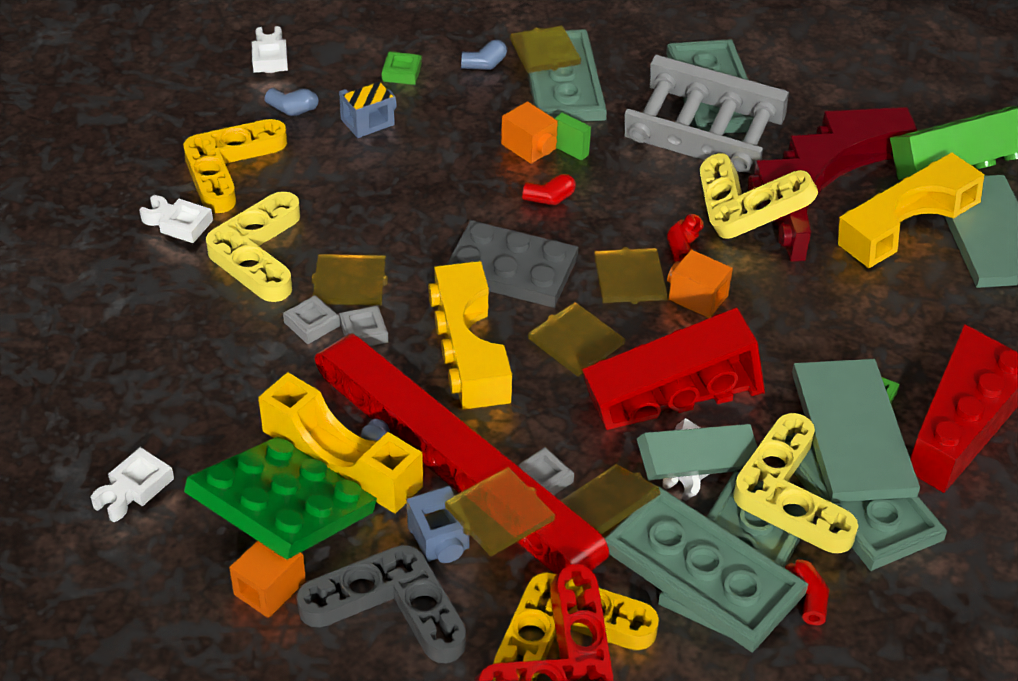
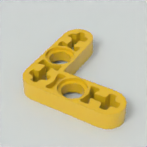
M266 119L196 134L185 140L183 145L186 163L203 206L212 209V213H225L234 208L236 204L235 188L226 163L276 153L284 149L287 145L286 126L283 122L275 119ZM232 142H244L240 145H228ZM199 152H203L206 156L200 158ZM206 171L218 172L213 175H202ZM219 189L220 195L217 196L213 190Z
M538 574L528 583L496 653L493 664L517 662L518 654L523 656V662L546 660L556 637V628L551 597L546 605L545 612L540 610V598L544 597L547 592H550V585L557 574ZM573 579L565 585L566 590L574 591L576 598L583 592L582 587L574 585ZM599 588L602 609L605 612L603 616L607 641L632 650H642L651 646L656 640L659 622L657 612L652 606ZM577 605L574 608H572L568 613L572 614L574 612H577ZM613 612L619 614V617H616L615 625L611 624ZM635 621L643 623L638 631L630 629V626ZM582 623L572 624L570 630L592 637V633L586 625ZM533 625L541 628L545 635L539 640L528 641L523 639L518 632L525 626ZM540 673L534 674L531 681H537Z

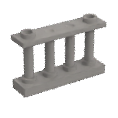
M655 55L650 69V88L654 89L642 113L627 108L625 112V137L702 160H706L714 154L724 153L728 155L737 171L754 175L756 161L762 160L763 147H759L757 144L768 121L782 125L786 116L789 91ZM668 93L687 98L676 122L656 117ZM701 102L720 108L709 132L690 127ZM734 112L754 117L743 142L723 136Z

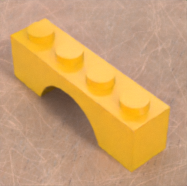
M951 152L840 216L838 245L867 268H871L898 251L900 222L919 214H939L955 218L981 202L985 174Z
M482 262L434 267L435 283L428 284L429 301L431 307H438V311H435L437 334H444L445 339L441 340L444 364L451 363L452 369H448L451 394L458 393L462 410L511 403L512 372L504 345L482 340L469 330L473 324L488 317L489 288Z
M289 372L258 397L264 433L272 438L278 436L291 442L295 448L311 458L323 462L329 469L340 476L357 483L361 489L376 497L378 504L394 514L407 503L408 498H412L423 487V453L389 432L377 441L357 436L342 425L332 414L319 390Z

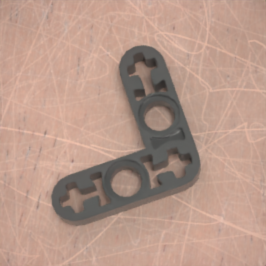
M402 545L388 549L310 580L298 590L297 605L300 619L311 627L320 628L395 599L423 651L431 660L437 663L454 662L465 651L466 629L464 623L423 554L412 546ZM404 565L406 569H412V571L405 573L401 568L396 569V567ZM381 572H383L384 579L388 578V582L383 583ZM357 579H368L375 584L370 591L365 593H356L349 588L350 584ZM341 589L343 600H340L339 592L335 593V590ZM419 596H429L437 602L433 608L425 611L418 610L411 605V602ZM319 599L321 603H326V606L319 608L317 604L311 603V601ZM439 621L440 629L444 636L452 638L451 643L446 644L443 639L436 640L435 624Z

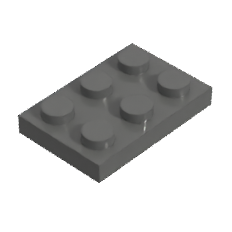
M470 220L447 265L481 261L490 292L555 308L578 258V246Z

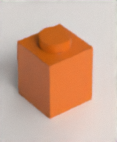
M527 101L502 116L501 144L532 164L556 149L558 121Z
M691 250L681 262L676 261L669 271L667 281L671 283L669 300L710 318L728 297L733 268Z
M259 541L229 567L234 595L267 618L275 613L306 582L302 552L286 560Z

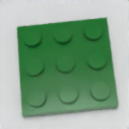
M278 436L188 476L184 490L186 494L286 560L372 514L377 501L376 497L361 489L357 483L345 479L329 469L323 462L311 458L295 448L291 442Z

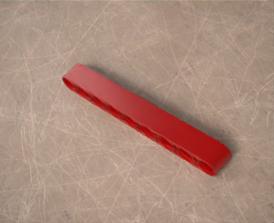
M349 333L315 355L316 366L322 377L369 418L385 421L390 428L389 433L423 453V463L554 574H558L566 566L572 564L584 565L592 571L609 557V547L605 539L595 528L358 336Z

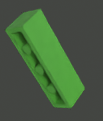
M1009 106L891 137L890 141L897 179L903 180L906 177H910L927 167L930 163L938 161L951 152L970 165H974L976 169L996 165L995 159L1004 157V160L1018 159V106Z

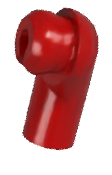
M560 174L544 185L525 182L522 200L558 205L574 193L576 182L568 174Z
M688 214L685 219L674 224L667 233V240L675 262H681L691 251L690 244L699 236V232L703 229V221L696 214Z
M797 559L796 563H788L784 568L808 583L804 600L803 620L810 625L824 624L827 614L829 587L811 562Z

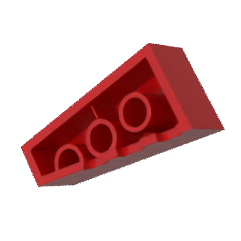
M737 307L582 369L589 395L606 430L657 419L661 411L667 409L678 411V413L694 410L695 403L714 399L717 404L733 401V394L749 391L751 396L765 393L758 342Z
M964 324L920 429L910 458L917 478L945 493L1017 409V351Z

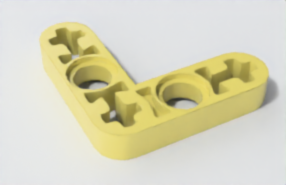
M724 153L714 154L708 157L700 167V176L709 220L717 234L726 239L736 237L811 204L818 194V188L810 174L806 171L791 172L742 194L737 170L728 155ZM720 171V175H721L722 177L716 179V177H717V175H718L717 172ZM725 191H731L726 197L716 200L720 194ZM771 200L766 207L755 210L760 203Z
M276 192L212 229L206 236L209 258L266 301H281L291 294V274L285 265L259 246L299 221L300 207L298 197L290 192ZM253 224H259L263 226L262 228L256 230L245 229L246 226ZM248 260H254L259 262L251 267H242L239 265L240 263Z
M788 413L782 415L738 474L733 493L734 501L744 511L827 552H846L853 546L858 530V522L854 515L846 509L788 482L811 448L815 432L814 424L810 419L801 414ZM793 432L797 433L792 439L790 446L785 443L786 436H791ZM775 456L782 459L786 465L781 468L770 467L763 459ZM759 478L764 481L762 490L758 489L755 493L749 492L758 484ZM788 504H796L803 507L807 513L803 516H792L785 512L783 507ZM814 516L819 517L817 519L816 525L812 524ZM835 527L841 529L837 534L831 532Z

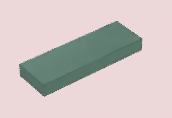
M751 424L648 432L637 438L648 480L741 471L758 448Z

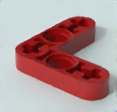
M568 565L553 578L550 585L560 659L492 664L480 672L474 681H492L493 677L496 681H531L536 673L546 674L552 681H577L586 673L591 680L613 681L599 586L594 573L584 565ZM571 579H573L575 586L583 588V592L577 598L573 590H566L565 587ZM577 605L578 611L569 614L568 612ZM582 623L590 629L592 633V643L590 646L583 647L574 642L570 634L572 624Z

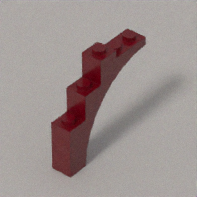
M907 107L825 111L822 126L817 127L816 134L791 135L789 150L784 151L783 159L756 161L754 176H749L748 191L791 172L806 171L810 174L818 188L819 194L823 188L839 176L858 167L894 159L890 138L917 131L916 125ZM771 200L760 203L757 206L758 210L766 207ZM810 204L773 220L778 223L779 242L782 247H786L790 262L805 261L811 236L807 215Z

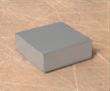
M316 295L283 313L284 323L307 344L340 327L339 316Z
M378 306L339 313L340 325L344 336L353 333L369 346L388 343V332Z
M546 447L517 465L553 495L574 481V472Z

